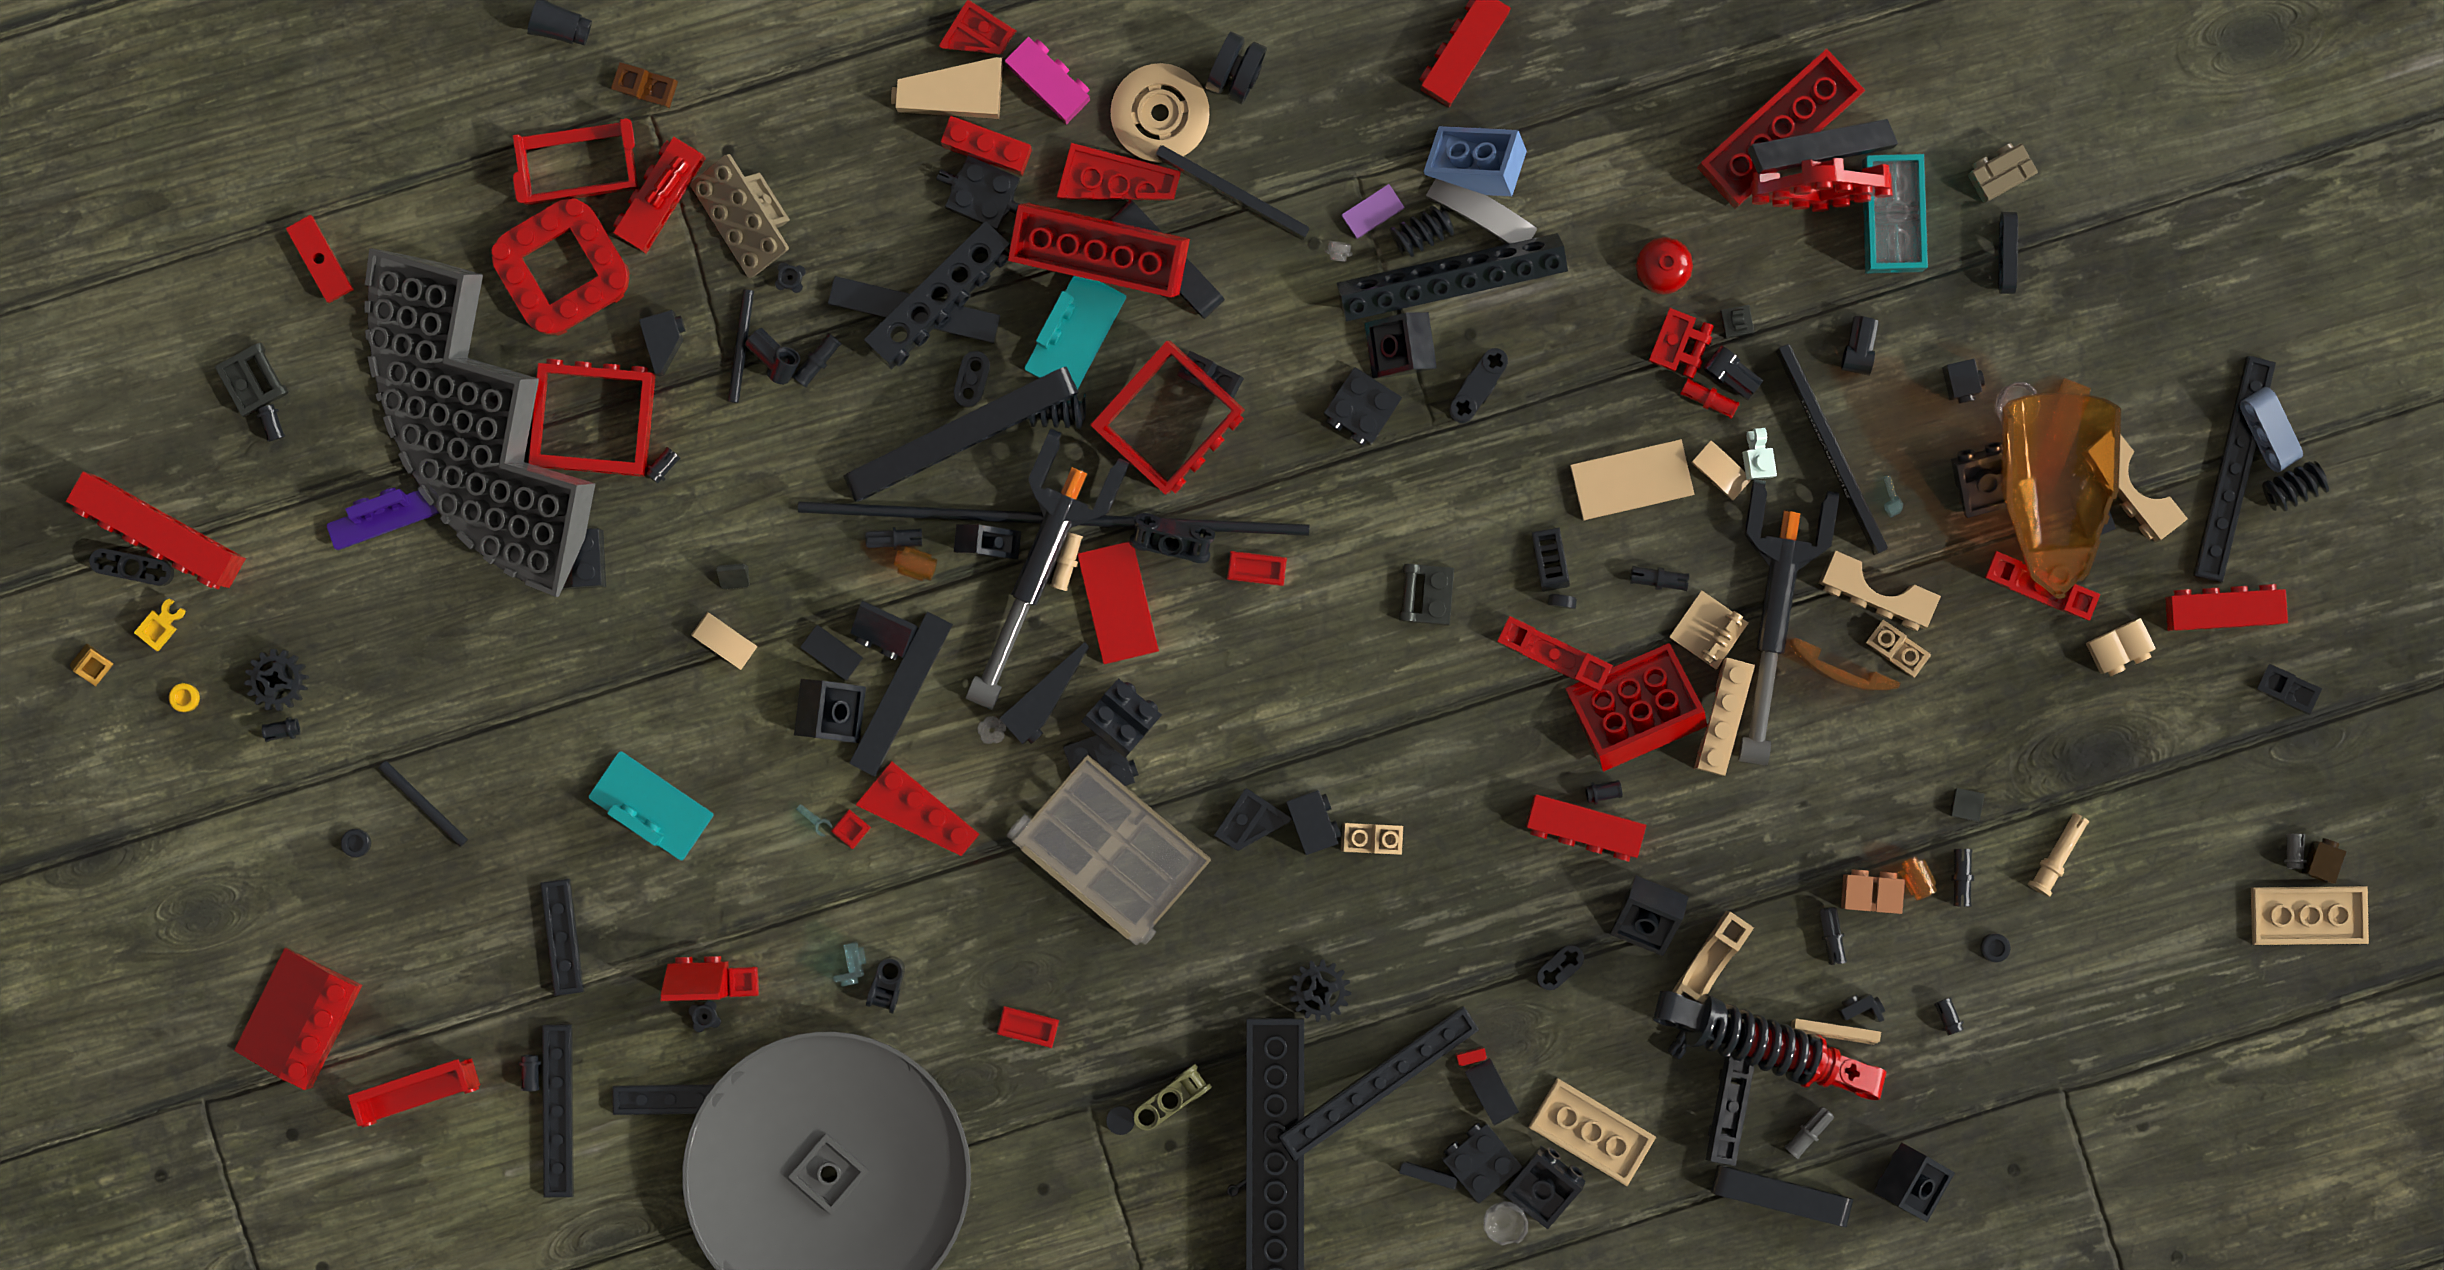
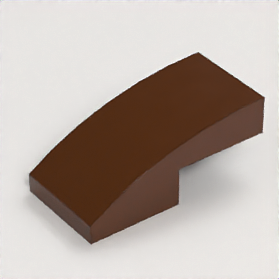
M619 62L611 89L670 109L678 81Z

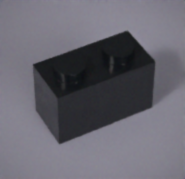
M1319 790L1286 801L1305 855L1338 844L1337 838L1341 837V833L1336 820L1330 822L1327 811L1332 809L1326 793L1321 795Z

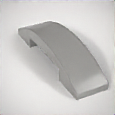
M1435 179L1425 196L1439 205L1441 203L1447 210H1453L1499 237L1498 240L1505 244L1532 239L1537 231V228L1490 197L1439 179Z

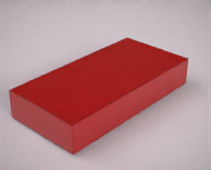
M1230 551L1227 580L1284 586L1287 558Z
M1004 1006L997 1034L1052 1048L1059 1020Z

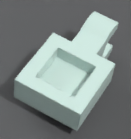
M1753 429L1754 431L1747 432L1750 450L1742 452L1746 479L1773 478L1777 476L1773 448L1765 449L1767 441L1766 429Z

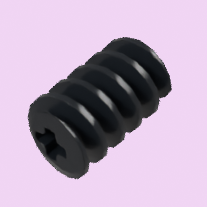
M1441 203L1440 210L1435 206L1430 207V216L1425 211H1421L1419 213L1420 221L1414 216L1410 217V226L1402 221L1399 224L1400 232L1395 227L1389 229L1402 255L1403 252H1406L1413 257V247L1415 246L1423 252L1424 241L1431 247L1434 246V236L1444 241L1443 231L1445 230L1451 236L1454 235L1451 220Z
M1084 393L1081 401L1075 395L1070 398V401L1065 400L1029 418L1031 427H1036L1040 419L1044 428H1047L1050 420H1052L1054 428L1059 427L1061 420H1063L1065 428H1070L1074 420L1077 429H1081L1086 416V393Z
M2316 461L2314 463L2306 462L2303 468L2300 466L2295 467L2293 472H2284L2283 477L2278 475L2273 478L2272 482L2267 480L2262 484L2267 502L2274 511H2276L2277 506L2284 512L2287 511L2288 501L2294 507L2298 506L2297 497L2307 502V492H2310L2315 498L2318 497V487L2325 493L2329 492L2327 477L2320 464Z

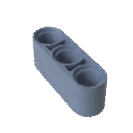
M2269 387L2261 388L2240 402L2242 414L2265 462L2274 472L2278 473L2302 458L2303 451L2276 394Z

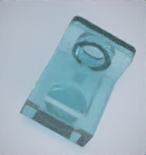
M857 942L843 945L849 973L833 976V981H841V986L858 983L857 977L864 976L862 964H866L865 952L863 947L858 948Z

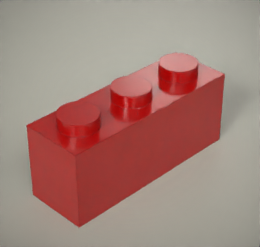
M950 116L941 140L942 147L967 157L971 156L989 165L1023 176L1032 152L1030 144Z

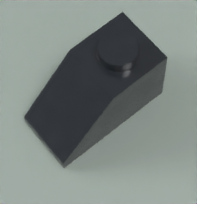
M673 310L639 319L654 372L658 377L664 376L683 342L682 333L686 332L681 315L676 316Z
M956 524L954 553L1019 560L1021 531L984 525Z

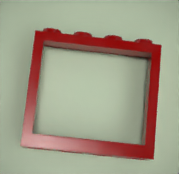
M1169 340L1160 347L1094 420L1091 426L1165 495L1171 491L1176 494L1187 482L1184 479L1185 475L1190 470L1195 473L1206 460L1203 456L1209 449L1214 452L1224 442L1225 439L1222 435L1226 430L1230 428L1233 431L1243 421L1244 418L1241 414L1245 409ZM1173 356L1221 400L1231 412L1176 473L1167 480L1108 425L1166 361Z
M547 359L546 363H538L537 378L539 382L534 403L529 464L548 469L646 477L656 377L653 373L648 372L649 368L632 366L631 371L620 370V365L603 364V368H592V363L575 361L574 366L563 365L564 361L558 359ZM548 374L642 382L635 463L541 455Z

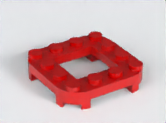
M1833 158L1825 162H1817L1812 159L1802 161V173L1781 178L1779 173L1758 174L1755 172L1751 182L1752 204L1754 205L1772 202L1773 207L1792 205V209L1797 210L1807 209L1809 206H1812L1813 212L1828 211L1829 205H1833V207L1850 206V201L1859 203L1869 202L1872 196L1877 198L1893 196L1889 165L1881 164L1864 168L1862 172L1844 170L1842 158Z
M565 199L554 203L504 233L492 247V261L496 272L526 322L542 334L557 336L565 334L569 328L613 302L617 303L624 297L629 284V269L596 213L587 204L578 199ZM571 229L597 272L598 277L550 304L523 257Z

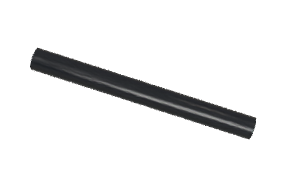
M743 289L728 395V402L739 403L747 348L745 342L748 339L754 297L753 290Z
M384 761L378 769L459 847H462L468 841L387 761Z

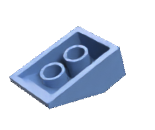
M1439 126L1424 173L1427 176L1484 195L1512 196L1527 151L1518 130Z

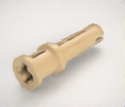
M2072 814L2070 821L2048 859L2044 858V860H2041L2040 870L2034 880L2029 881L2028 886L2046 897L2052 895L2051 889L2057 878L2059 876L2062 877L2064 874V863L2089 823L2086 818L2081 819V815Z

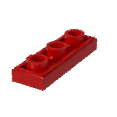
M312 215L286 228L327 303H331L354 290ZM320 255H324L323 263L317 264V258Z

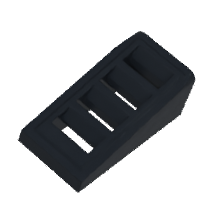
M1560 527L1532 532L1541 590L1545 592L1570 587ZM1556 539V544L1540 546L1539 542ZM1558 551L1557 555L1542 557L1541 554ZM1560 562V566L1544 569L1546 564ZM1562 574L1560 577L1546 579V576Z

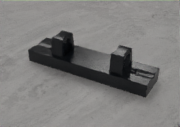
M1731 1054L1725 1057L1723 1069H1720V1085L1713 1122L1709 1126L1708 1136L1710 1137L1705 1160L1736 1166L1755 1066H1748L1745 1059L1740 1062L1734 1061Z

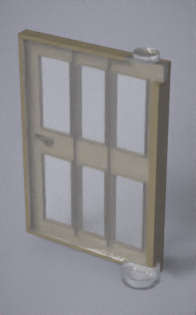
M1088 754L1031 819L1023 814L1006 834L1026 855L1136 946L1140 941L1146 945L1156 933L1152 929L1153 926L1211 861L1209 856Z

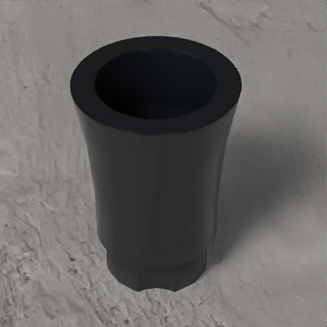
M536 0L527 34L556 39L572 45L576 43L585 46L591 30L592 20L552 4L547 0Z

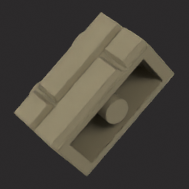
M2009 143L1996 151L1999 156L1989 161L1986 156L1972 164L1974 170L1968 173V177L1984 204L2038 173L2023 144L2014 147L2012 143Z

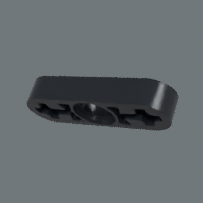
M2001 212L1999 219L1998 290L2000 294H2015L2017 288L2018 215L2017 212Z
M101 548L95 550L89 560L92 570L103 575L157 586H166L174 578V569L171 564L158 559ZM107 554L106 558L118 561L117 567L105 565L102 570V565L98 563V558H103ZM135 559L139 563V571L135 575L130 576L125 572V564L128 560ZM162 565V570L166 571V576L160 577L159 581H157V576L146 573V568L157 570Z

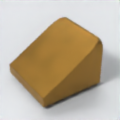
M87 643L71 662L70 667L73 672L94 686H97L113 663Z

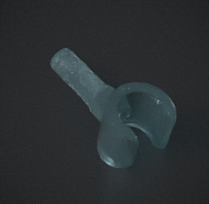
M1889 475L1885 476L1884 480L1891 500L1884 504V508L1890 517H1894L1901 513L1903 503L1895 493L1893 482Z
M800 804L796 809L815 825L818 835L826 836L823 832L819 831V824L824 822L832 828V824L828 819L818 818Z

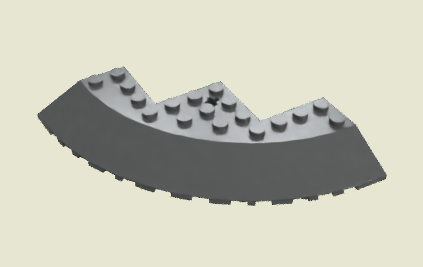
M369 248L365 285H368V301H365V313L368 312V330H365L371 350V356L368 357L371 375L375 377L378 393L376 398L377 401L382 403L386 415L383 419L390 438L395 439L401 452L398 455L407 472L412 473L420 486L418 490L427 503L435 506L442 516L440 518L442 522L449 524L457 532L456 536L470 549L474 548L484 556V560L490 564H495L504 570L503 573L510 577H516L525 582L527 586L558 597L585 540L595 483L524 462L539 379L468 358L483 275L432 260Z

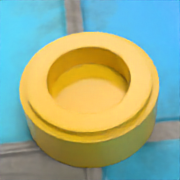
M178 684L169 693L171 706L180 712L194 710L200 700L198 690L190 684Z

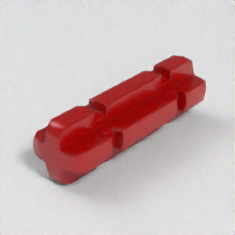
M679 156L672 160L670 163L671 167L669 169L666 168L655 183V189L653 191L650 190L645 197L646 202L655 208L661 205L664 201L663 196H667L678 182L680 173L683 174L688 168V163Z

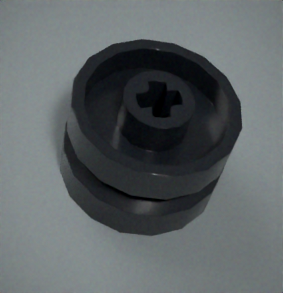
M1230 31L1213 65L1206 89L1219 95L1225 90L1231 80L1232 83L1228 91L1229 100L1242 105L1258 79L1267 47L1253 42L1248 46L1244 55L1241 56L1245 44L1244 37Z

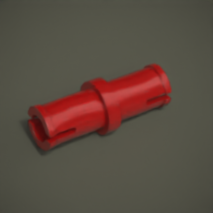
M1689 378L1680 394L1703 404V408L1707 410L1711 408L1728 416L1730 419L1733 418L1739 402L1717 393V389L1713 387L1712 389L1706 388Z

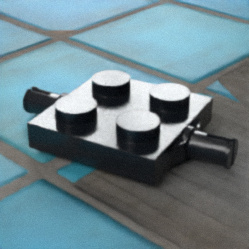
M971 156L967 157L962 170L956 176L940 169L936 180L951 186V194L945 209L980 224L986 221L996 231H998L1003 218L1009 211L1017 214L1020 203L1014 201V193L1020 182L1019 177Z

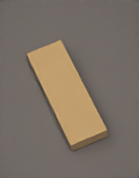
M1801 1019L1791 1021L1792 1029H1801L1806 1034H1818L1826 1038L1872 1045L1880 1042L1881 1032Z

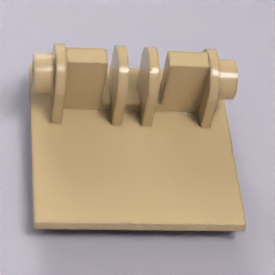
M1701 591L1670 635V638L1714 669H1717L1748 625V622L1742 619L1743 617L1737 612H1732Z

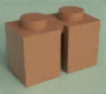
M1852 869L1851 875L1843 874L1841 909L1902 914L1905 880L1897 879V873L1880 872V877H1869V871Z

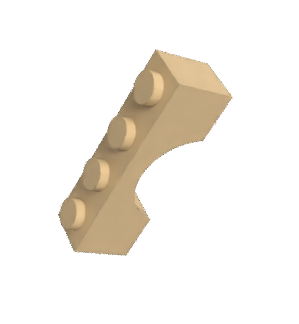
M2116 429L2084 452L2088 457L2086 463L2095 473L2100 472L2106 480L2103 483L2112 495L2117 494L2123 501L2121 504L2123 510L2131 518L2135 516L2141 524L2139 529L2148 540L2160 541L2188 518L2171 497L2162 499L2148 498L2141 495L2133 487L2128 475V466L2134 451Z
M1838 551L1831 552L1818 583L1825 586L1823 591L1833 596L1839 597L1840 594L1851 597L1850 603L1861 608H1866V605L1877 609L1876 614L1890 620L1893 616L1903 620V626L1918 631L1919 627L1922 629L1928 627L1941 597L1917 585L1908 587L1898 596L1880 595L1873 591L1865 582L1862 573V562Z
M1731 658L1723 659L1716 684L1712 712L1700 743L1694 769L1720 776L1726 775L1755 665Z
M1726 911L1672 992L1695 1002L1701 995L1708 994L1721 971L1739 951L1754 927L1732 912Z

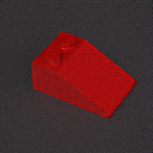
M705 956L704 962H693L692 957H675V963L667 965L661 1001L717 1000L729 996L728 961H721V956Z

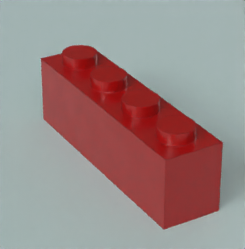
M1499 0L1468 1L1464 8L1468 11L1463 21L1459 18L1456 20L1449 32L1453 37L1448 44L1443 42L1434 55L1438 58L1433 68L1427 66L1419 80L1423 82L1420 89L1422 92L1448 108L1451 106L1510 12L1511 8Z
M673 137L670 142L667 140L659 151L661 156L655 166L652 164L644 175L646 180L640 190L637 188L633 192L628 202L631 205L625 214L622 212L613 225L616 228L613 233L617 237L645 254L649 251L706 160L702 153L676 137ZM679 156L688 163V168L683 174L680 173L678 182L667 196H663L664 201L661 205L655 208L646 202L645 197L650 190L653 191L655 189V183L666 168L669 169L671 167L670 163L672 160Z
M2276 584L2259 585V591H2248V586L2230 587L2231 592L2220 593V588L2202 589V594L2191 595V589L2174 590V596L2165 597L2167 630L2180 631L2287 624L2286 589L2277 590Z
M1534 794L1525 828L1531 829L1530 835L1547 839L1548 834L1558 836V842L1570 846H1574L1575 842L1586 844L1585 850L1602 854L1603 849L1614 852L1613 858L1629 862L1630 857L1638 858L1646 824Z

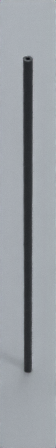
M798 502V513L1041 524L1044 518L1042 512ZM1104 515L1080 524L1081 526L1136 527L1134 524L1135 517ZM1165 518L1196 526H1206L1214 532L1309 536L1310 524Z

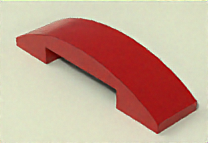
M1995 551L1985 575L1986 579L2004 588L2090 621L2100 597L2099 593L2075 583H2068L2027 566L2022 561Z
M1509 616L1497 641L1554 671L1601 691L1613 666L1591 654L1584 653L1540 632Z

